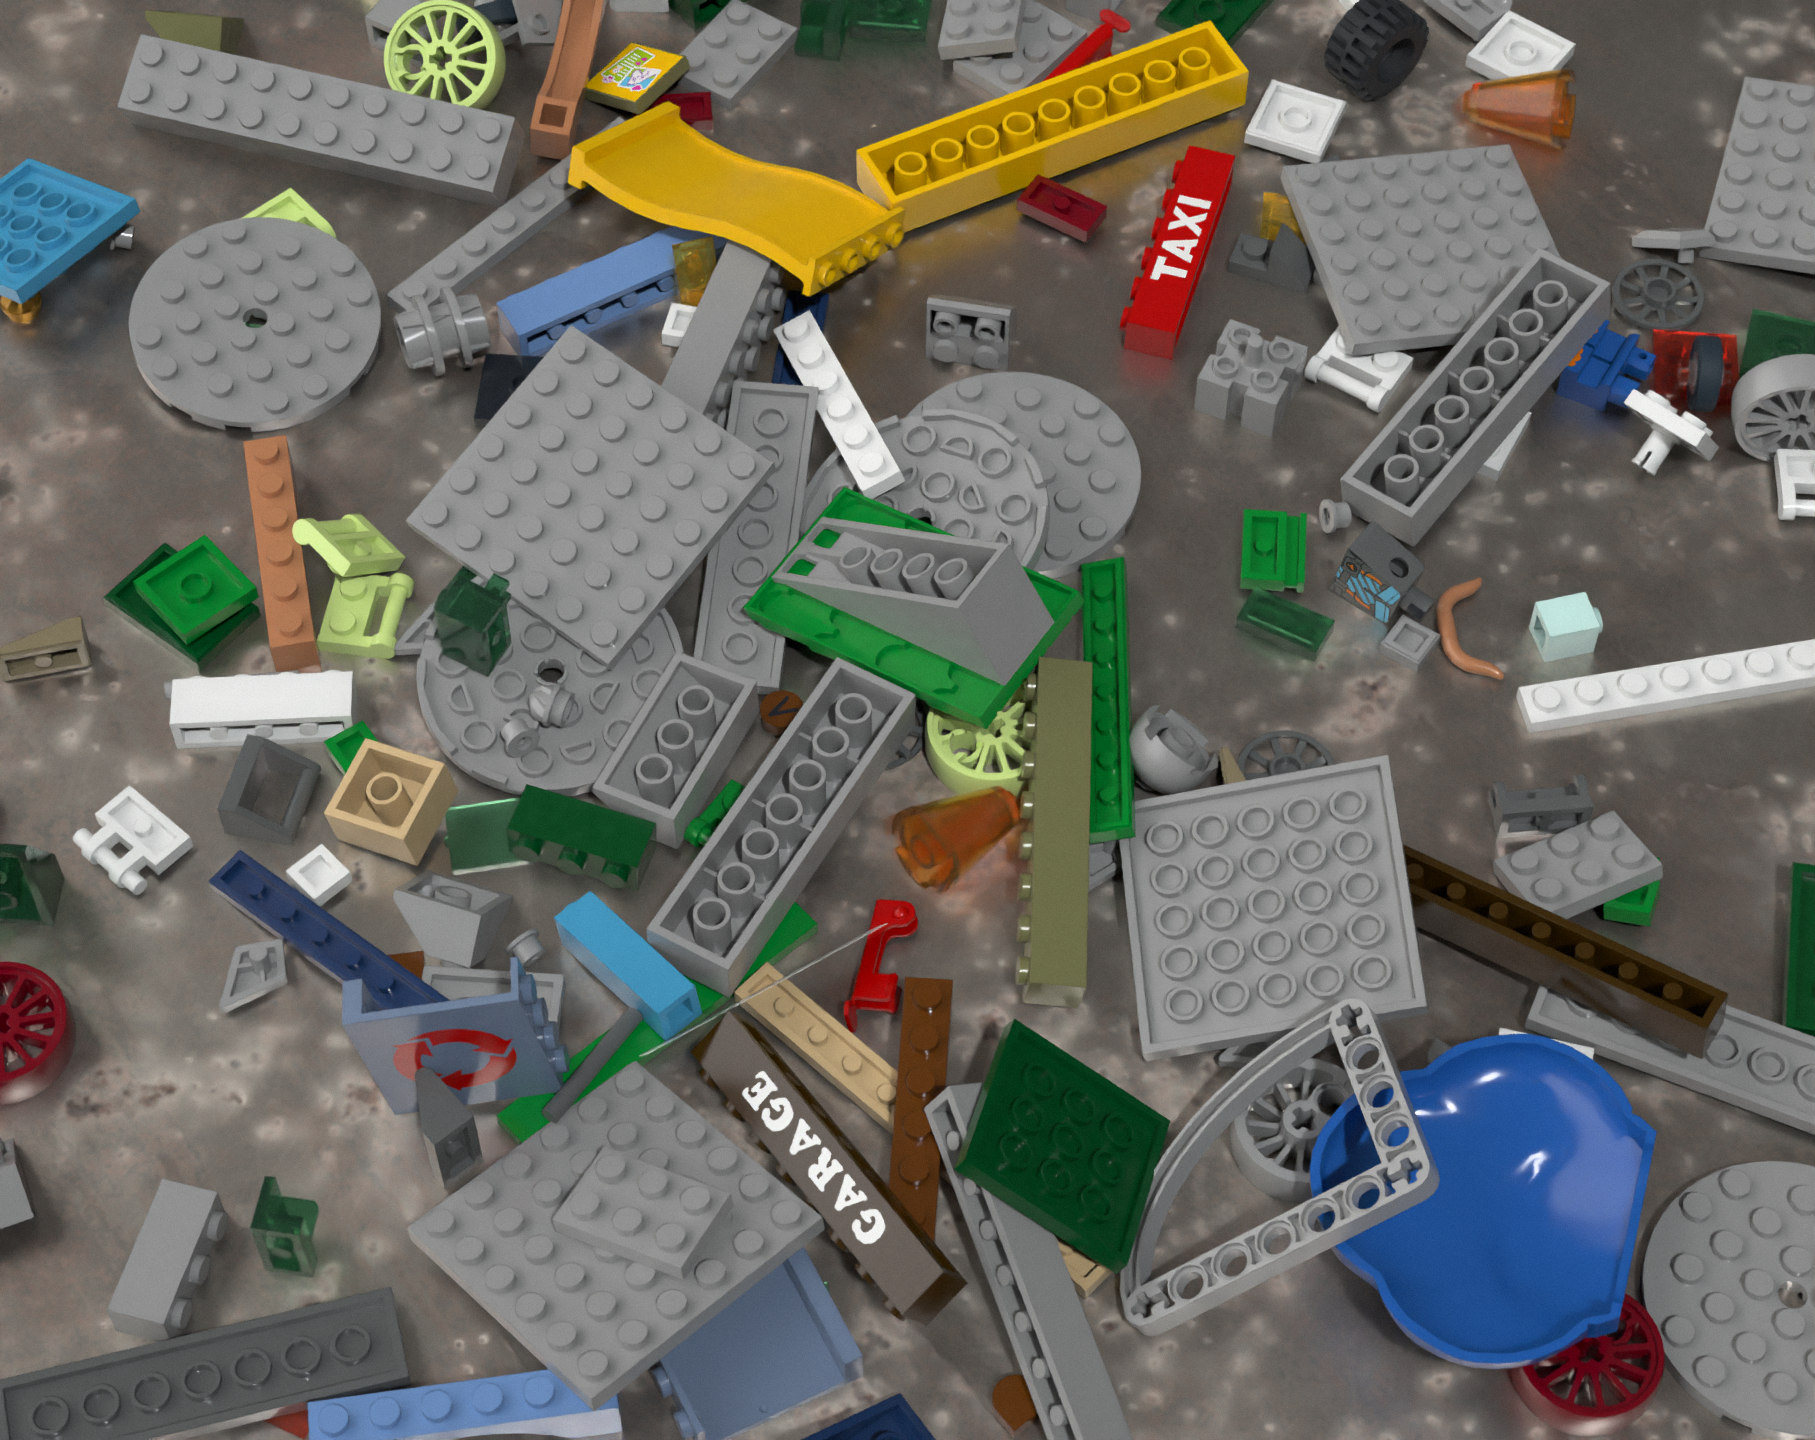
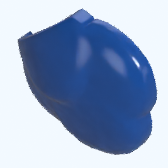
M1532 1034L1496 1035L1467 1041L1447 1050L1423 1069L1401 1071L1400 1075L1439 1171L1440 1181L1438 1188L1425 1201L1332 1247L1331 1249L1337 1258L1348 1269L1379 1292L1386 1309L1395 1323L1416 1345L1442 1359L1466 1367L1497 1370L1528 1366L1559 1354L1585 1338H1596L1617 1332L1657 1131L1640 1116L1632 1114L1633 1108L1619 1084L1604 1068L1587 1055L1561 1042ZM1386 1088L1378 1092L1373 1099V1107L1380 1108L1390 1103L1394 1095V1089ZM1355 1093L1335 1111L1317 1138L1310 1164L1312 1198L1381 1164ZM1400 1127L1395 1129L1388 1137V1146L1395 1147L1405 1142L1409 1135V1128ZM1418 1169L1410 1173L1411 1180L1409 1184L1417 1180L1416 1172L1419 1171ZM1390 1181L1386 1185L1394 1194L1396 1190L1391 1185L1393 1182ZM1371 1189L1363 1193L1359 1199L1358 1208L1368 1209L1375 1205L1380 1196L1379 1189ZM1328 1211L1318 1216L1317 1219L1322 1231L1327 1230L1334 1223L1335 1212Z

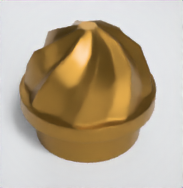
M38 291L35 297L25 301L23 304L0 296L2 311L15 322H28L34 319L40 312L42 304L40 291Z

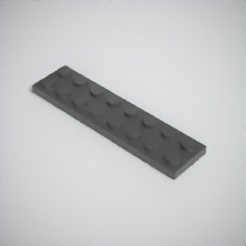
M386 1287L0 1379V1440H184L308 1410L307 1402L372 1394L411 1385L392 1288Z

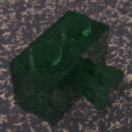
M493 573L484 588L459 575L450 589L446 587L440 592L434 605L442 653L489 677L512 644L507 604L511 599V593L506 591L510 586L509 580Z

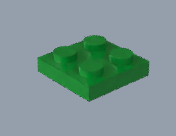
M203 535L133 581L136 592L186 645L259 598L256 586L206 535Z

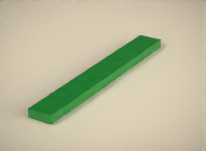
M1124 557L1081 564L1082 597L1085 601L1082 605L1083 661L1092 662L1090 844L1136 837L1134 767L1129 742L1132 729L1128 582L1127 565Z
M794 902L736 989L766 962L774 966L818 932V923L796 902ZM685 976L696 987L702 1014L673 1037L703 1021L734 997V992L729 998ZM642 1020L571 1106L628 1064L636 1061L643 1067L679 1038L647 1055L640 1056L665 1042ZM608 1031L570 1059V1071L563 1073V1085ZM557 1092L519 1097L496 1115L498 1124L520 1145L550 1123L543 1116L542 1110Z

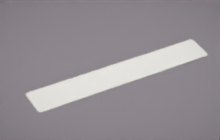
M886 924L879 925L869 930L868 932L858 936L857 938L847 942L846 944L836 948L835 950L825 954L824 956L812 961L811 963L801 967L800 969L790 973L789 975L779 979L778 981L766 986L765 988L755 992L754 994L744 998L743 1000L733 1004L732 1006L720 1011L719 1013L709 1017L708 1019L698 1023L697 1025L687 1029L686 1031L676 1035L675 1037L663 1042L662 1044L652 1048L651 1050L641 1054L640 1056L647 1055L657 1050L658 1048L668 1044L669 1042L679 1038L680 1036L690 1032L691 1030L703 1025L704 1023L714 1019L715 1017L725 1013L726 1011L736 1007L737 1005L747 1001L748 999L760 994L761 992L771 988L772 986L782 982L783 980L793 976L794 974L804 970L805 968L817 963L818 961L828 957L829 955L839 951L840 949L850 945L851 943L861 939L862 937L872 933L873 931L885 926Z

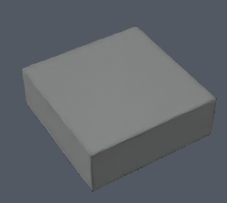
M1402 615L1381 642L1379 653L1417 673L1438 646L1441 635Z

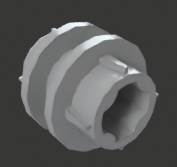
M450 286L440 288L441 303L429 307L422 294L412 296L413 309L394 316L400 346L409 368L430 365L435 376L445 374L443 359L456 355L463 368L473 366L472 353L491 346L485 315L476 294L455 297Z

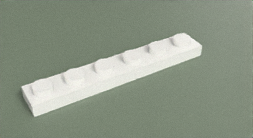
M810 310L773 329L803 386L818 387L817 411L863 495L874 499L904 483L905 479Z

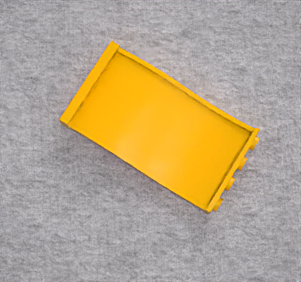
M668 101L572 146L568 184L578 189L591 185L616 203L657 222L721 236L750 247L774 260L798 277L804 284L802 294L808 297L830 286L846 275L853 273L891 249L896 248L904 237L905 227L903 226L906 209L898 206L888 211L863 193L826 176L797 168L754 160L730 151L706 138L681 120L679 115L680 107Z

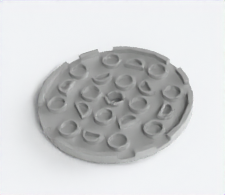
M270 217L241 218L220 222L193 232L176 242L160 255L144 274L133 296L129 314V336L136 364L148 386L163 402L170 407L174 405L178 409L192 415V420L204 425L223 430L226 429V426L251 427L252 432L278 430L307 422L324 414L350 395V388L362 375H367L379 349L378 342L382 327L380 300L376 286L370 273L354 252L333 236L315 227L296 221ZM250 315L267 321L260 328H250L245 325L250 320Z
M1027 372L981 374L956 381L937 390L916 405L905 417L922 415L924 409L962 410L990 418L1006 427L1018 437L1020 443L1034 456L1048 489L1050 501L1049 531L1045 547L1033 571L1051 579L1074 573L1081 569V564L1095 562L1121 539L1125 533V527L1133 513L1136 512L1140 495L1141 463L1133 437L1118 415L1104 402L1086 390L1067 381ZM929 517L918 519L932 525L931 518Z
M924 409L922 415L898 419V416L895 415L874 424L899 467L905 482L873 500L916 519L929 517L931 518L932 526L957 537L1010 544L1021 565L1034 570L1048 536L1050 501L1044 477L1034 456L1020 443L1018 437L1013 432L990 418L955 409ZM838 448L823 462L807 485L800 539L843 487L863 495Z
M477 576L462 586V592L446 607L442 606L431 621L425 633L426 639L420 658L417 661V691L423 718L435 742L454 764L474 779L490 787L520 796L526 784L565 796H576L593 791V785L676 651L684 654L679 632L671 616L663 607L611 671ZM551 667L558 668L564 673L557 683L564 684L565 690L575 693L572 711L563 727L552 724L550 727L544 726L542 722L538 721L531 714L529 697L537 687L546 683H553L546 682L539 677L543 670ZM514 719H523L528 727L535 728L540 735V741L536 748L522 757H512L508 754L505 748L506 741L501 735L503 727Z
M1761 1161L1735 1165L1716 1171L1685 1189L1669 1205L1656 1224L1644 1253L1639 1288L1642 1290L1643 1307L1650 1314L1661 1334L1664 1346L1665 1367L1692 1398L1719 1418L1725 1415L1740 1424L1752 1428L1751 1433L1770 1439H1815V1166L1785 1161ZM1781 1289L1792 1290L1797 1294L1802 1293L1803 1306L1797 1309L1785 1306L1778 1297V1291Z

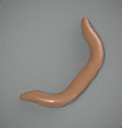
M1477 577L1449 588L1439 598L1435 612L1438 631L1441 635L1440 641L1444 653L1455 666L1465 672L1501 680L1504 678V674L1498 667L1490 662L1471 657L1462 650L1452 615V609L1456 602L1473 595L1480 588L1482 579Z

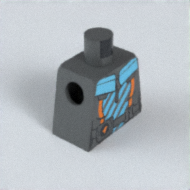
M1373 520L1347 549L1328 588L1336 596L1382 623H1389L1400 609H1403L1421 622L1436 602V600L1416 587L1425 571L1424 564Z

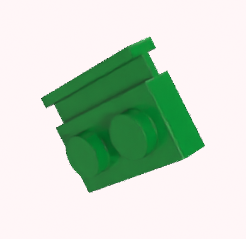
M1244 509L1240 588L1271 591L1297 588L1296 592L1303 593L1307 513H1300L1299 517L1287 516V512Z

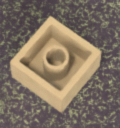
M365 738L323 814L338 840L418 866L454 800L458 789L445 763Z

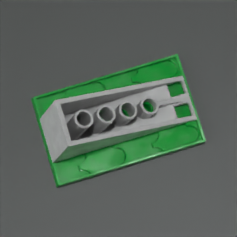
M843 487L743 608L750 619L758 621L766 629L808 645L811 651L833 660L838 657L916 694V697L925 700L928 706L987 729L996 718L997 712L1003 709L1023 683L1022 680L1026 679L1037 665L1039 656H1044L1047 648L1051 647L1072 620L1071 617L1075 616L1085 601L1078 590L1022 566L1010 544L954 536Z

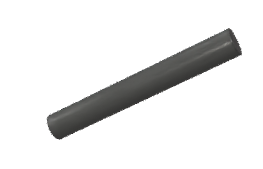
M628 1007L545 1106L542 1114L547 1120L556 1124L641 1023L643 1016L637 1009Z

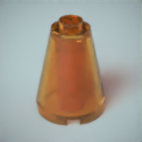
M1562 68L1475 82L1471 90L1465 91L1463 113L1469 114L1471 123L1553 149L1564 150L1567 145L1563 142L1562 138L1570 139L1575 117L1576 94H1570L1568 83H1576L1574 70Z
M992 786L903 809L895 815L892 822V835L899 831L902 844L895 848L902 866L920 887L927 889L933 886L937 888L936 894L947 892L968 874L1018 824L1019 802L1010 791L1000 786Z

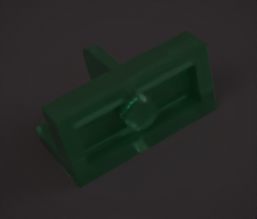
M802 0L800 5L801 24L794 46V54L796 56L840 61L854 9V0Z
M272 1176L264 1177L250 1226L264 1269L270 1272L313 1278L318 1262L312 1243L319 1215L318 1205L313 1200L282 1196L277 1179Z

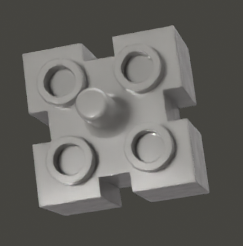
M1230 319L1217 341L1216 355L1210 354L1198 376L1194 410L1222 420H1226L1230 413L1242 418L1241 427L1272 438L1284 416L1286 401H1292L1303 380L1308 346L1280 336H1276L1274 341L1269 342L1260 336V329Z

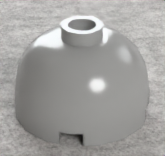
M1153 705L1137 720L1130 731L1129 742L1134 767V778L1139 785L1149 791L1156 790L1164 794L1192 791L1204 782L1218 767L1217 754L1215 752L1209 757L1204 748L1209 740L1190 720L1172 709H1169L1164 715L1157 712L1160 705Z

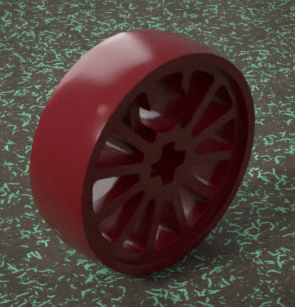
M0 962V1105H8L32 1098L52 1085L69 1064L76 1040L75 1020L64 992L43 971L18 962ZM10 994L6 1003L3 1005L2 997H5L6 995ZM27 995L29 999L23 1002L25 996ZM46 1006H49L51 1012L36 1014ZM54 1028L53 1034L51 1036L33 1032L37 1030ZM27 1045L43 1049L36 1058H31L25 1050ZM19 1058L24 1064L23 1067L8 1072L9 1062Z
M1625 1293L1616 1332L1619 1340L1614 1341V1338L1604 1335L1596 1338H1585L1565 1351L1542 1362L1510 1368L1513 1384L1521 1400L1541 1421L1568 1434L1598 1437L1625 1429L1639 1419L1650 1407L1664 1375L1665 1355L1663 1341L1658 1327L1650 1314L1639 1302ZM1629 1340H1631V1341L1634 1342V1344H1627V1343H1628ZM1586 1356L1592 1358L1587 1363L1580 1361ZM1640 1358V1365L1643 1369L1622 1360ZM1560 1365L1557 1370L1543 1379L1539 1378L1534 1370V1367ZM1617 1376L1638 1384V1391L1634 1394L1630 1393ZM1564 1379L1572 1386L1567 1399H1562L1550 1390ZM1601 1382L1618 1400V1404L1612 1406L1604 1404ZM1579 1389H1589L1593 1407L1575 1404L1574 1401Z

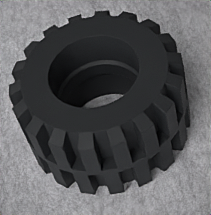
M1359 0L1344 14L1334 28L1326 45L1328 47L1324 54V59L1326 60L1325 68L1328 70V73L1360 98L1366 101L1371 99L1373 101L1378 100L1383 95L1390 94L1396 87L1400 86L1419 62L1428 41L1429 27H1427V21L1400 0Z

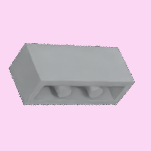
M162 1178L107 1308L116 1331L160 1342L175 1338L178 1329H184L187 1326L192 1312L191 1297L197 1284L202 1285L209 1272V1253L213 1243L222 1239L227 1227L228 1214L224 1211L218 1192Z

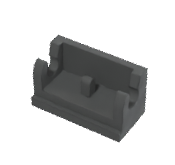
M1574 775L1575 783H1570L1567 787L1506 791L1503 781L1493 782L1494 789L1489 790L1488 801L1496 837L1508 838L1558 834L1590 820L1594 805L1590 798L1585 776Z

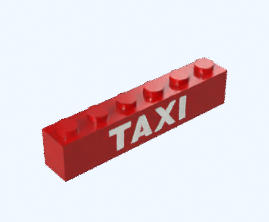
M1189 145L1184 160L1177 159L1172 175V183L1175 184L1174 189L1167 188L1163 198L1161 211L1165 213L1164 217H1157L1154 222L1151 241H1154L1153 248L1146 246L1141 262V271H1144L1143 276H1136L1132 285L1130 300L1134 301L1132 307L1125 306L1121 316L1119 330L1126 332L1124 349L1170 360L1173 359L1233 183L1236 155Z

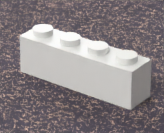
M328 670L323 673L301 674L283 672L278 675L257 676L238 674L233 677L212 678L193 676L189 679H173L169 724L177 749L243 746L247 734L264 737L277 744L324 742L357 724L358 692L353 671Z

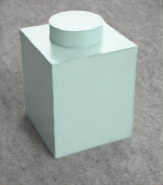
M1586 592L1535 602L1529 629L1543 662H1549L1594 652L1598 635L1603 630V621L1598 608H1592Z

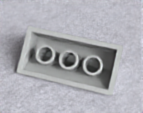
M676 651L593 785V793L611 810L655 822L657 842L678 850L684 840L687 826L700 813L759 714L757 682Z

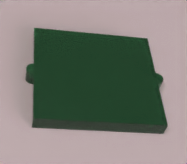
M520 797L449 807L445 814L448 835L444 837V844L450 850L453 875L533 864V862H527L518 858L508 849L506 828Z

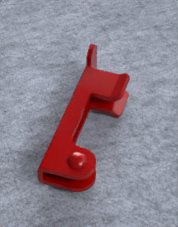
M1102 9L1099 12V18L1105 24L1098 26L1043 81L1084 67L1092 61L1094 63L1111 57L1114 37L1113 30L1127 33L1131 29L1130 21L1110 9Z
M878 899L876 901L869 930L879 925H886L867 935L851 1000L845 1001L844 1017L848 1030L851 1033L856 1032L857 1009L886 1011L892 1014L898 1010L903 990L900 986H897L899 976L896 973L880 974L879 971L886 944L896 937H908L915 933L919 923L916 911L910 902Z

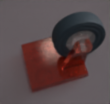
M1653 329L1652 354L1657 356L1653 367L1654 392L1667 400L1687 401L1689 409L1698 412H1711L1715 409L1717 403L1731 404L1733 390L1739 381L1737 335Z

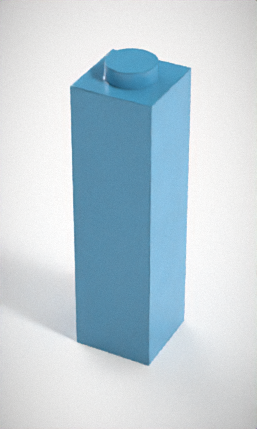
M591 891L577 901L568 904L561 913L554 917L562 946L628 1007L637 1009L642 1014L643 1021L665 1041L669 1040L702 1014L695 985Z

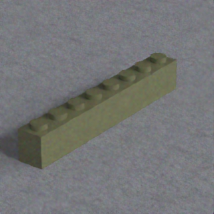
M1039 656L1034 673H1030L1025 679L1023 693L1024 700H1031V712H1025L1022 729L1023 739L1030 740L1029 752L1024 751L1021 766V778L1029 779L1028 791H1023L1020 805V818L1028 819L1027 832L1021 833L1019 844V859L1026 860V873H1021L1019 877L1018 900L1025 901V915H1019L1016 939L1017 942L1024 943V957L1018 956L1015 983L1016 985H1023L1022 1003L1079 1008L1087 988L1092 662Z

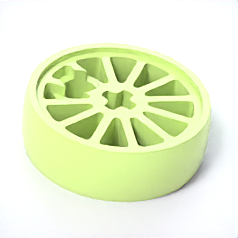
M432 0L414 6L397 20L386 41L384 68L392 90L420 96L433 81L430 98L440 100L445 81L453 104L483 110L492 102L501 88L505 76L506 56L499 33L482 13L467 4L455 0ZM446 16L441 39L436 20ZM457 18H467L468 23L453 39ZM426 23L432 43H429L418 33L419 29ZM478 29L483 36V40L461 48L472 33ZM412 37H414L420 43V45L408 44ZM487 49L486 64L467 61L466 56ZM422 54L423 65L420 68L422 71L412 74L409 68L410 60L415 55ZM446 54L452 57V62H447L445 68L439 66V61L445 60ZM467 68L485 72L478 86L464 75ZM458 79L472 90V94L462 101L455 81ZM411 80L417 82L412 89L408 86V82Z
M1025 679L1022 680L1023 683L1005 705L1012 707L1006 712H1003L1004 707L1001 711H998L996 718L987 729L930 707L925 722L926 755L937 778L951 791L967 799L988 803L1018 799L1022 797L1023 791H1028L1029 779L1021 778V767L1011 770L1006 760L1011 756L1022 766V758L1025 751L1022 747L1030 749V740L1023 739L1022 737L1024 717L1020 718L1025 712H1031V700H1024L1023 697ZM943 729L952 731L949 734L942 735ZM964 748L972 751L973 754L968 756L967 752H958L957 754L952 752ZM987 764H998L1000 773H986Z

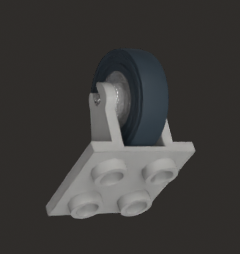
M477 0L474 2L475 7L473 8L487 17L500 35L503 46L521 40L522 46H554L563 0ZM457 18L456 28L458 33L468 23L467 18ZM476 29L464 44L471 45L482 41L483 36Z

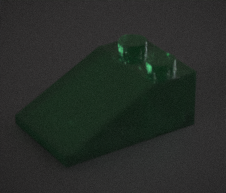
M0 844V923L54 926L64 883V876L55 854L29 845Z

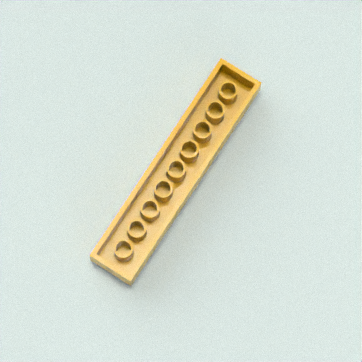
M1209 20L857 149V184L864 195L870 197L888 211L898 206L906 209L903 226L905 227V232L1028 187L1038 174L1049 179L1244 106L1249 71Z

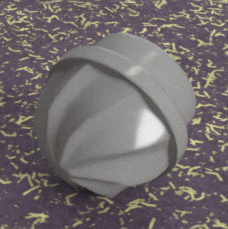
M561 683L543 684L537 687L529 697L531 714L538 721L542 722L544 726L550 727L552 724L563 727L572 711L575 693L565 690V685Z

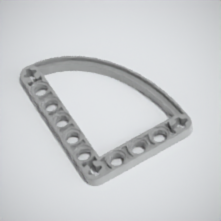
M1359 998L1342 1000L1307 1020L1273 1043L1214 1093L1188 1121L1168 1147L1154 1169V1178L1128 1265L1120 1271V1292L1124 1313L1128 1321L1139 1332L1146 1336L1162 1334L1425 1201L1434 1194L1440 1181L1439 1171L1380 1021L1365 1001ZM1355 1017H1358L1356 1022L1360 1032L1363 1034L1359 1037H1356L1350 1030L1352 1027L1351 1020ZM1336 1042L1381 1164L1151 1280L1155 1246L1164 1219L1178 1191L1197 1162L1234 1119L1262 1093L1294 1068ZM1372 1050L1379 1051V1058L1372 1067L1365 1070L1358 1069L1359 1060L1365 1053ZM1386 1088L1394 1089V1095L1390 1103L1380 1108L1373 1107V1099L1378 1092ZM1408 1127L1409 1135L1405 1142L1399 1146L1389 1147L1387 1141L1390 1134L1397 1128ZM1418 1169L1419 1171L1416 1172L1417 1180L1409 1184L1411 1180L1410 1173ZM1390 1181L1393 1182L1391 1185L1396 1190L1394 1194L1386 1185ZM1379 1189L1380 1196L1375 1205L1368 1209L1358 1208V1202L1363 1193L1367 1190ZM1328 1211L1335 1212V1220L1330 1228L1322 1232L1314 1231V1224L1318 1216ZM1282 1234H1291L1290 1245L1285 1251L1279 1254H1270L1271 1243L1276 1237ZM1246 1256L1247 1264L1244 1270L1237 1276L1228 1277L1226 1270L1229 1263L1236 1257ZM1196 1278H1203V1287L1199 1294L1193 1298L1184 1299L1183 1291L1187 1283ZM1173 1300L1175 1304L1173 1306H1170L1169 1304L1172 1303ZM1152 1303H1155V1305L1151 1307L1152 1315L1148 1318H1145V1316L1149 1312L1148 1306Z

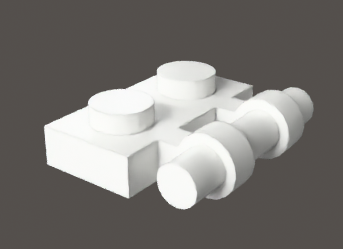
M130 785L95 813L98 824L103 828L94 835L86 828H81L73 837V842L82 849L81 855L93 865L100 864L109 872V879L119 888L126 887L134 895L141 894L148 884L138 874L143 867L147 865L160 875L193 847L191 837ZM118 842L130 850L122 858L111 850Z

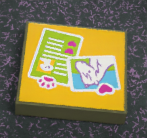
M631 42L588 81L585 99L636 114H642L689 70L690 64L684 55Z

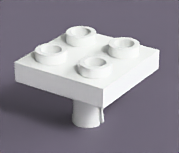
M1633 389L1624 402L1638 419L1647 423L1653 429L1636 457L1632 459V462L1654 476L1674 444L1683 445L1707 461L1711 460L1719 448L1710 438L1713 432L1706 427V423L1684 411L1681 417L1676 415L1677 410L1670 405V402L1650 389L1645 395Z

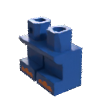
M1609 320L1603 322L1561 372L1556 393L1601 412H1604L1609 402L1629 409L1624 402L1633 389L1639 392L1641 383L1624 376L1629 374L1640 380L1647 381L1657 357L1637 347L1640 338L1639 334H1630L1626 338L1608 330Z

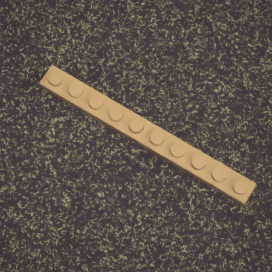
M766 962L734 991L735 1002L743 1000L785 976ZM788 979L739 1004L893 1135L898 1071ZM941 1156L940 1176L952 1185ZM1055 1235L1076 1292L1086 1299L1113 1271Z

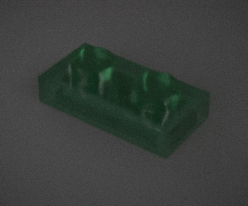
M1255 586L1236 617L1235 628L1315 662L1333 632L1335 620Z

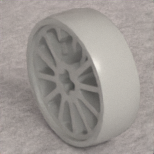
M1793 354L1765 361L1753 367L1737 382L1731 400L1732 427L1739 445L1751 456L1762 461L1774 463L1777 449L1815 450L1814 354Z
M1309 1058L1268 1088L1229 1125L1232 1153L1239 1169L1252 1185L1268 1196L1288 1203L1302 1204L1312 1199L1310 1173H1306L1303 1170V1159H1308L1311 1164L1312 1151L1317 1138L1332 1116L1324 1113L1319 1108V1105L1322 1104L1321 1108L1331 1107L1334 1103L1340 1107L1344 1101L1355 1093L1348 1073L1327 1061ZM1298 1087L1301 1089V1100L1292 1103L1285 1089ZM1309 1089H1314L1309 1097ZM1268 1094H1274L1283 1112L1262 1098ZM1250 1111H1254L1269 1122L1249 1120L1248 1114ZM1252 1136L1265 1137L1269 1139L1255 1144V1141ZM1282 1150L1274 1160L1265 1157V1155ZM1290 1157H1294L1296 1160L1295 1171L1283 1168Z

